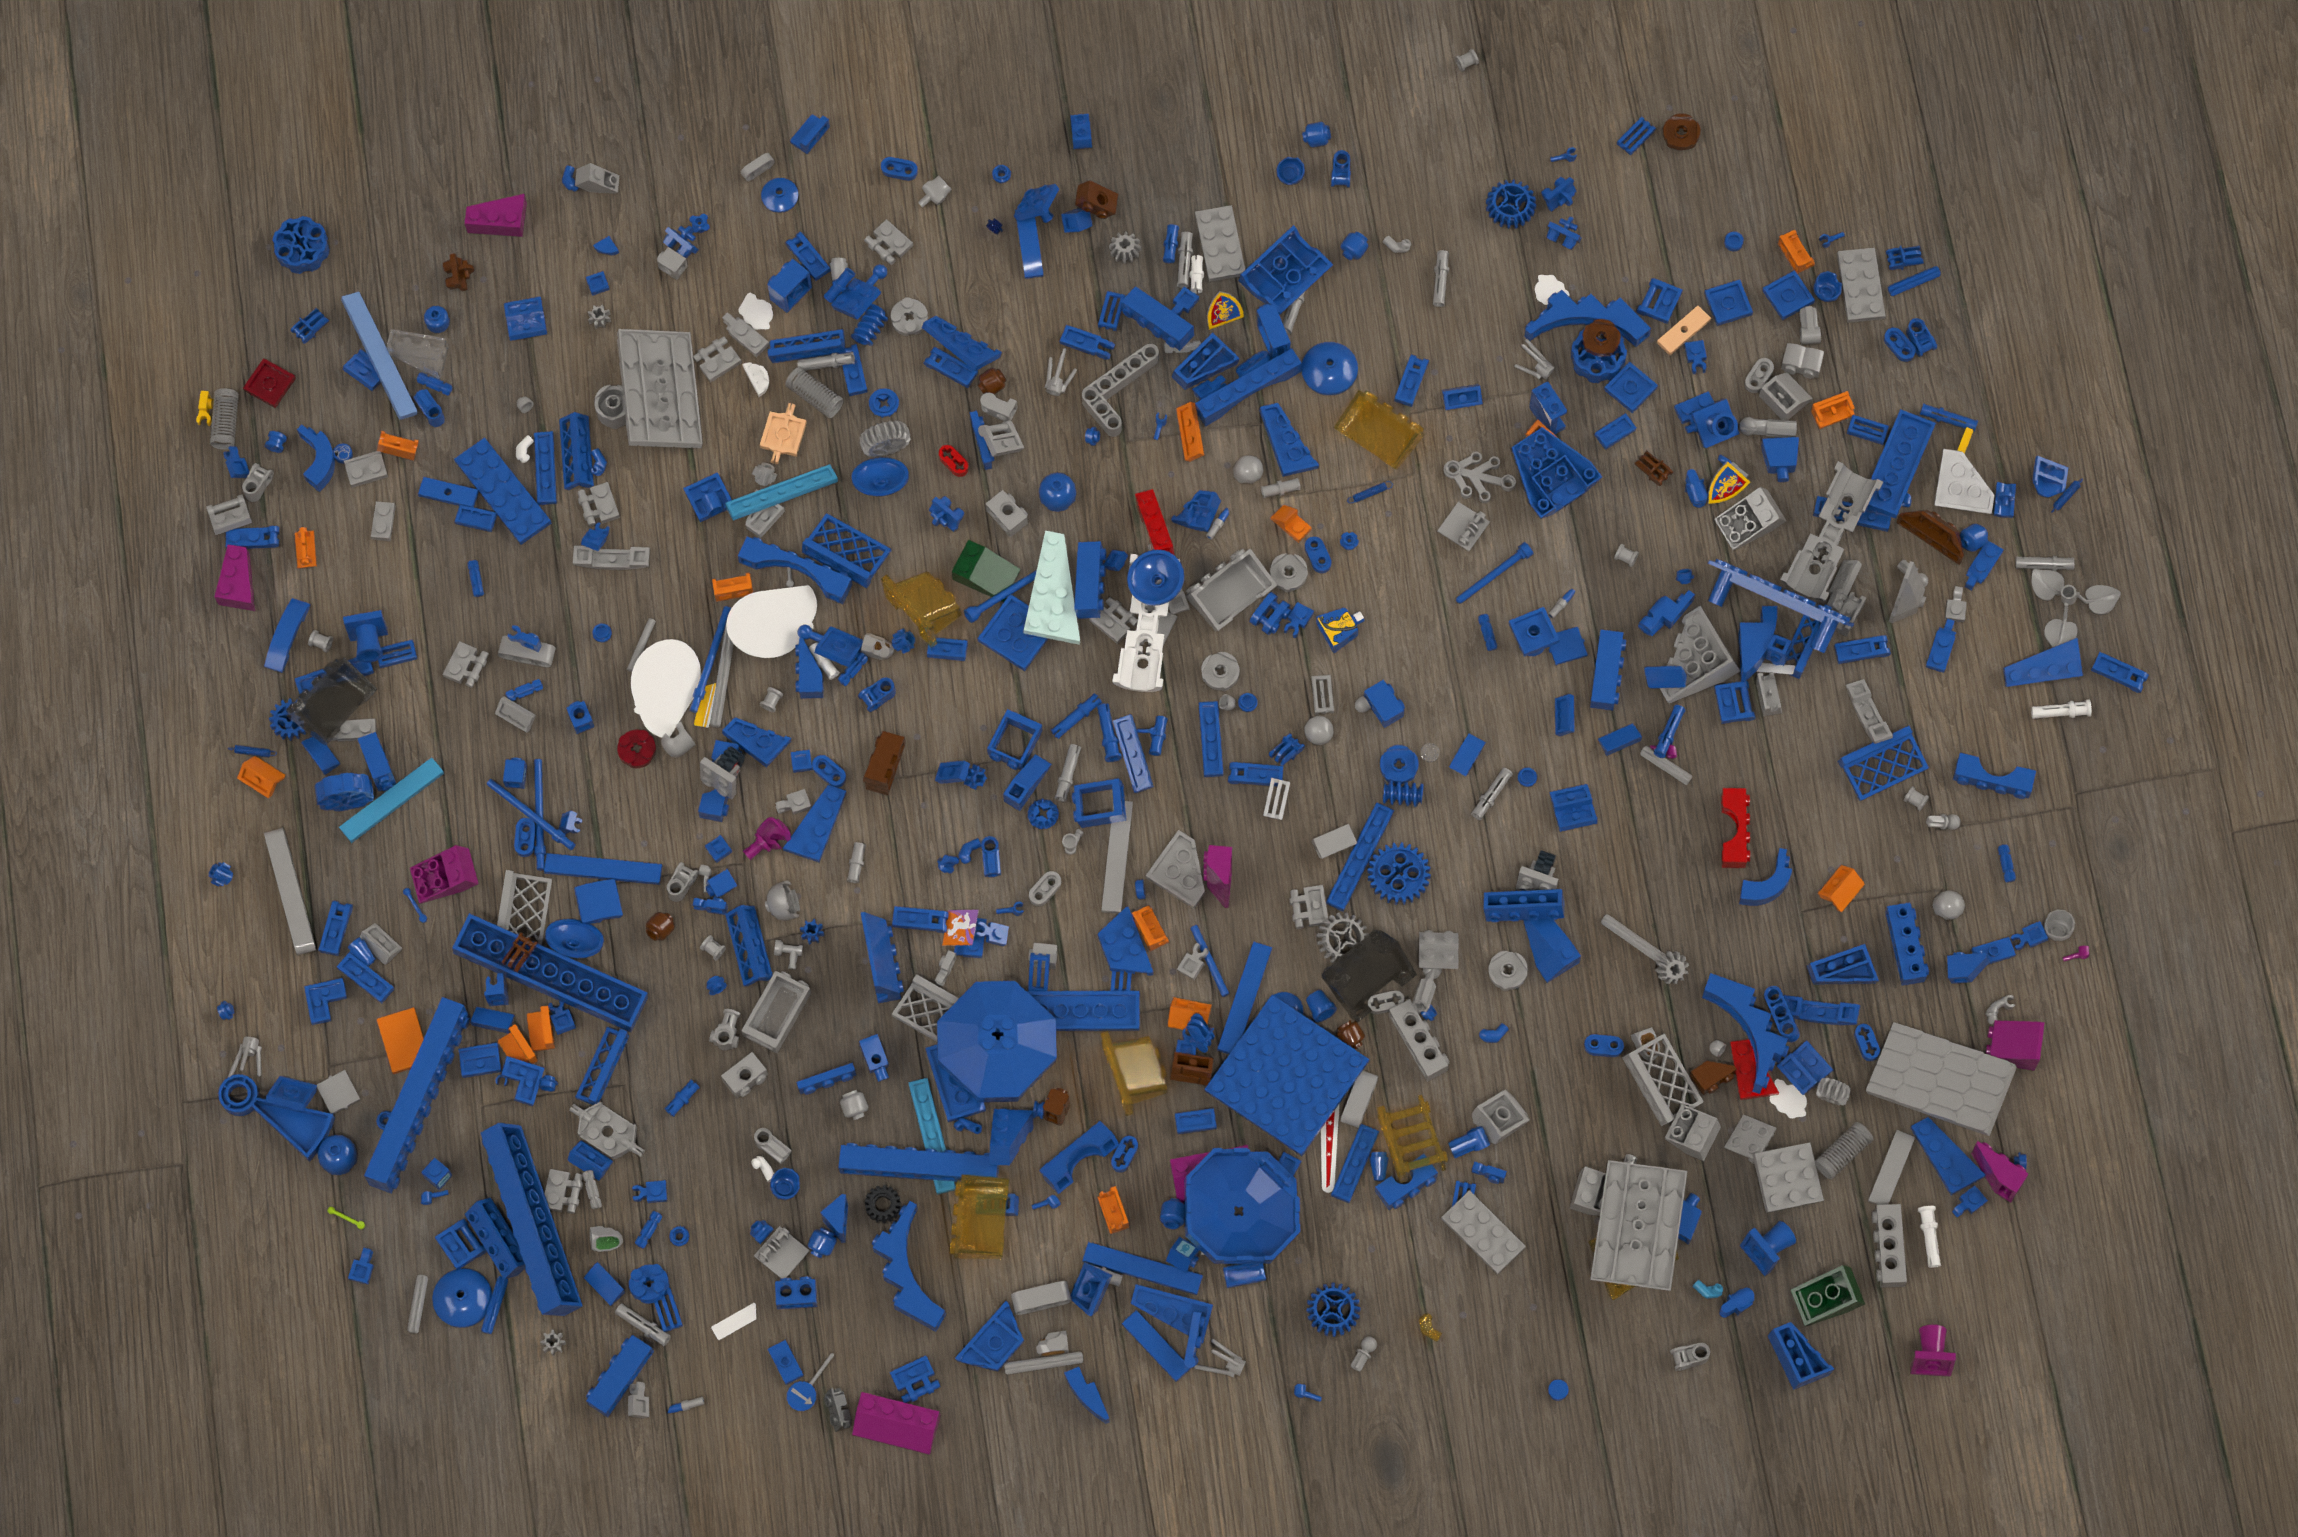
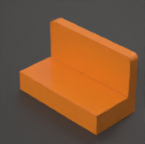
M254 756L242 764L237 779L269 798L273 795L277 783L282 781L286 775L257 756Z
M1841 865L1818 892V895L1822 899L1832 902L1836 909L1842 912L1865 883L1854 869Z
M1173 997L1168 1027L1183 1030L1193 1014L1196 1013L1200 1014L1208 1025L1212 1005Z
M548 1006L540 1007V1012L527 1014L530 1046L533 1052L555 1048L551 1013Z
M516 1024L509 1028L511 1033L498 1040L506 1056L531 1064L538 1061Z

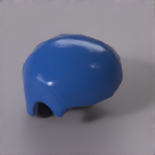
M1286 157L1279 162L1276 169L1278 179L1286 185H1296L1305 175L1304 164L1298 157Z
M1822 272L1814 282V292L1824 302L1835 301L1841 295L1842 283L1837 280L1835 273Z
M789 1168L777 1170L770 1181L772 1194L781 1200L794 1198L800 1188L799 1175Z

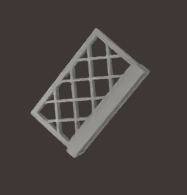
M506 870L497 926L509 930L510 927L512 930L510 932L519 935L517 930L526 926L531 932L526 938L534 936L538 944L542 945L552 879L517 874L514 871ZM516 880H525L529 886L520 892L516 886ZM539 882L547 883V889L541 894L534 888ZM532 889L537 897L528 902L523 893ZM520 896L526 904L517 910L513 905V900ZM540 899L544 908L536 912L531 904ZM529 907L534 915L525 920L520 912ZM518 915L523 923L514 928L510 923V919ZM537 918L541 923V927L533 931L528 923Z
M916 974L911 986L893 1011L892 1017L937 1042V1035L932 1030V1028L937 1027V1023L931 1024L929 1015L940 1013L942 1017V1012L948 1011L959 998ZM913 990L921 994L922 1000L911 1002L910 995ZM934 1001L938 1004L939 1009L927 1010V1002ZM923 1004L925 1012L914 1015L912 1006ZM910 1006L912 1015L904 1017L898 1014L901 1008ZM927 1017L929 1025H917L915 1018Z
M1665 1033L1622 1057L1661 1126L1674 1120L1677 1113L1673 1115L1670 1111V1102L1680 1104L1679 1109L1682 1104L1695 1108L1703 1103L1701 1096ZM1660 1040L1665 1045L1664 1053L1655 1051L1656 1043ZM1642 1050L1649 1052V1061H1642L1638 1053ZM1654 1054L1663 1057L1661 1066L1652 1064ZM1667 1058L1674 1061V1070L1665 1068ZM1651 1067L1660 1070L1658 1080L1650 1076ZM1664 1071L1673 1074L1671 1084L1662 1081ZM1677 1075L1684 1078V1088L1674 1085ZM1660 1085L1670 1087L1668 1097L1661 1095L1659 1091ZM1673 1089L1683 1091L1681 1101L1671 1098ZM1686 1092L1693 1094L1697 1102L1693 1104L1684 1102Z

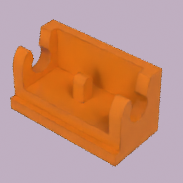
M1796 230L1779 237L1778 245L1797 274L1815 265L1814 259L1810 258L1799 240Z
M1848 391L1814 403L1811 413L1819 429L1852 417L1854 415L1853 409L1855 408Z
M381 431L377 451L414 461L419 440L415 439V441Z
M750 572L746 573L745 576L718 581L712 579L716 602L745 597L753 593Z
M1150 906L1132 912L1135 925L1149 951L1169 943Z
M1116 1186L1111 1187L1110 1191L1106 1193L1101 1191L1097 1198L1110 1234L1129 1228V1222Z

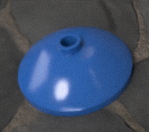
M1324 342L1317 344L1305 354L1302 361V377L1305 383L1313 391L1322 395H1337L1345 392L1353 385L1357 377L1358 364L1354 354L1346 346L1339 343ZM1327 362H1333V365H1327Z
M874 458L864 461L852 472L854 487L866 495L876 497L888 496L898 492L906 485L909 479L907 467L900 461L891 458Z
M1164 550L1145 552L1132 563L1127 578L1129 590L1143 604L1158 606L1168 603L1182 589L1184 583L1183 566L1176 556ZM1158 580H1162L1160 584H1156Z
M562 919L555 921L547 927L545 932L547 944L555 952L566 957L588 958L597 954L603 947L604 938L601 932L591 924L582 925L580 920Z
M465 1268L453 1270L445 1274L437 1282L432 1296L433 1307L438 1317L446 1324L458 1328L470 1327L485 1318L492 1297V1290L486 1278L477 1271ZM464 1292V1296L461 1298L457 1297V1294Z

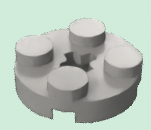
M909 297L899 301L891 311L890 318L893 328L904 336L921 333L924 330L922 329L923 322L928 320L926 307L920 301ZM907 314L913 315V320H905Z
M1281 554L1272 561L1270 576L1277 584V588L1288 593L1299 589L1305 584L1308 577L1307 564L1299 555ZM1285 569H1288V570H1291V569H1292V570H1293L1292 575H1291V576H1289V575L1286 576V575H1285Z
M1218 652V654H1211L1202 664V680L1214 690L1227 691L1239 679V665L1235 657L1229 653ZM1223 667L1225 674L1218 675L1215 670Z
M1501 951L1491 959L1488 968L1489 978L1496 987L1503 991L1516 989L1524 983L1527 977V963L1519 953ZM1505 966H1507V968L1512 967V968H1513V970L1511 971L1512 974H1510V975H1509V974H1505V973H1504V970H1505L1504 967H1505Z

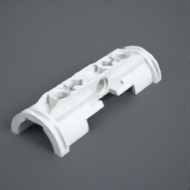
M1131 554L1130 564L1132 565L1139 556ZM1158 580L1156 584H1160L1162 580ZM1132 595L1130 612L1139 614L1137 630H1127L1125 649L1121 648L1118 674L1114 673L1113 683L1115 685L1139 692H1155L1162 689L1163 679H1160L1163 658L1164 634H1157L1159 618L1167 616L1169 602L1153 606L1156 610L1148 613L1146 608H1149L1150 605L1141 603ZM1144 642H1148V645H1150V647L1146 648V655L1143 654V646H1140L1144 645ZM1145 659L1148 661V666L1143 669L1139 668L1137 665L1138 661Z

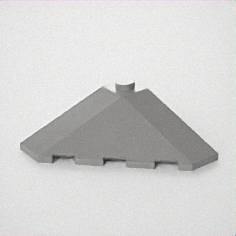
M1701 606L1683 617L1682 623L1685 626L1682 634L1678 633L1674 644L1676 652L1674 658L1670 657L1667 666H1682L1687 674L1686 686L1684 688H1660L1668 703L1724 682L1740 672L1735 660Z

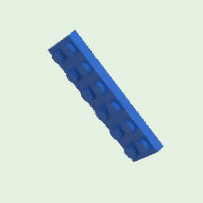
M1900 409L1871 477V480L1878 479L1883 481V484L1879 491H1874L1867 508L1895 519L1897 518L1934 430L1935 422Z
M485 438L454 459L458 467L493 511L497 513V516L520 545L551 524L548 516Z
M1026 991L1056 1019V1031H1139V991Z

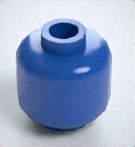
M1323 122L1308 124L1305 132L1302 133L1304 142H1308L1312 148L1325 146L1328 140L1331 139L1329 126Z
M1359 232L1349 233L1341 243L1342 255L1348 260L1360 259L1368 249V239Z
M432 306L424 314L425 324L431 332L441 333L448 328L450 319L443 307Z
M1971 524L1960 532L1962 547L1970 552L1977 551L1983 547L1988 540V532L1985 527Z
M1172 1198L1162 1204L1160 1221L1166 1228L1177 1229L1185 1223V1204L1179 1199Z
M823 1227L820 1230L815 1229L808 1242V1247L812 1250L811 1254L822 1258L823 1255L829 1256L837 1242V1239L834 1237L835 1233Z

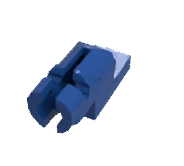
M1688 590L1685 595L1682 593L1678 597L1676 603L1670 598L1663 596L1648 611V616L1643 617L1638 627L1649 636H1653L1664 625L1671 629L1694 601L1695 594Z

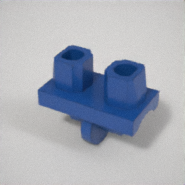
M1560 177L1555 181L1556 188L1553 191L1550 188L1542 191V197L1551 212L1564 203L1567 206L1573 204L1571 198L1577 191L1573 185L1574 180L1571 177L1567 180Z
M1571 216L1568 220L1560 219L1559 223L1564 225V228L1552 222L1548 225L1547 239L1556 243L1560 234L1566 236L1562 246L1570 250L1574 248L1577 242L1580 243L1582 237L1569 231V229L1576 231L1578 228L1577 225L1573 224L1574 218Z
M680 226L678 231L681 232V235L674 229L667 227L665 232L668 234L663 240L665 245L673 249L676 243L679 242L681 246L676 252L685 258L691 253H697L699 249L687 240L694 241L696 238L692 235L694 229L691 226L687 228Z
M1996 483L1994 516L2013 518L2016 484Z
M946 496L940 499L935 497L932 499V505L929 508L930 515L934 518L932 524L935 526L942 524L953 532L956 531L960 521L963 519L964 512L960 508L952 511L949 508L951 501Z

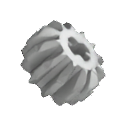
M1125 231L1123 236L1118 233L1117 238L1112 237L1109 249L1111 250V256L1115 257L1117 262L1122 259L1124 264L1126 260L1132 263L1133 257H1139L1138 252L1141 251L1140 240L1138 238L1135 239L1133 233L1128 236V233Z
M1667 951L1666 956L1660 955L1662 960L1656 961L1659 967L1655 969L1659 973L1658 978L1664 980L1667 984L1671 982L1677 984L1678 979L1684 980L1682 975L1688 974L1685 968L1689 966L1685 962L1686 957L1680 955L1677 951L1673 953Z
M1822 1078L1820 1083H1818L1816 1095L1821 1100L1829 1103L1846 1105L1850 1096V1087L1834 1079Z

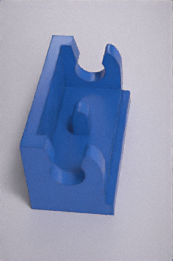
M497 974L496 985L490 984L491 979L488 976L486 978L484 996L489 1007L509 1005L508 983L504 974Z

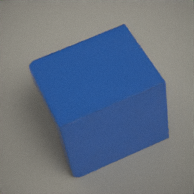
M1082 208L1073 209L1061 214L1065 233L1080 232L1092 227L1090 212H1085Z

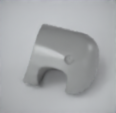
M681 721L675 725L679 731L676 737L670 738L665 733L661 739L663 749L674 758L681 757L696 745L684 729Z

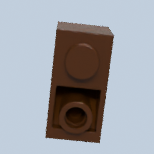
M1706 1061L1692 1070L1689 1077L1702 1095L1706 1093L1712 1094L1718 1090V1085L1725 1082L1727 1084L1735 1078L1734 1075L1737 1069L1733 1065Z

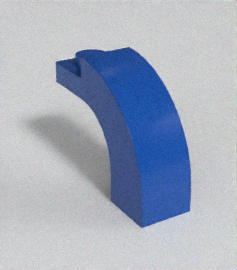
M301 425L297 429L300 438L316 451V458L313 464L303 475L305 480L320 492L329 483L334 473L335 458L333 449L322 431L316 434L312 428H306Z
M1779 848L1775 873L1771 878L1762 882L1743 880L1739 904L1748 906L1763 905L1775 900L1783 893L1792 873V869L1788 868L1790 856H1786L1787 849Z

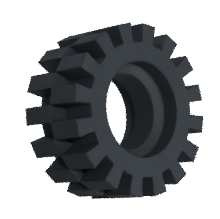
M883 1185V1187L876 1186V1189L872 1188L870 1193H867L865 1209L871 1220H876V1223L883 1222V1224H886V1221L892 1222L893 1218L896 1219L898 1217L897 1214L901 1210V1201L896 1190L894 1191L892 1187L887 1188L886 1185ZM879 1198H887L891 1203L889 1209L886 1211L877 1210L875 1207L876 1201Z

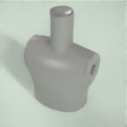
M938 175L935 179L923 185L922 189L926 195L918 203L922 208L930 201L939 205L945 200L947 194L952 189Z

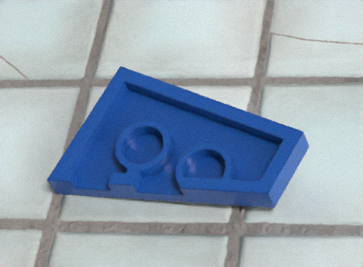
M734 718L722 730L724 736L733 743L738 744L741 749L766 768L791 742L790 737L779 736L771 730L760 729L756 725L738 718Z

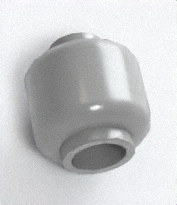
M854 1090L842 1095L843 1098L840 1100V1105L845 1117H853V1120L865 1116L863 1112H866L869 1107L862 1092Z

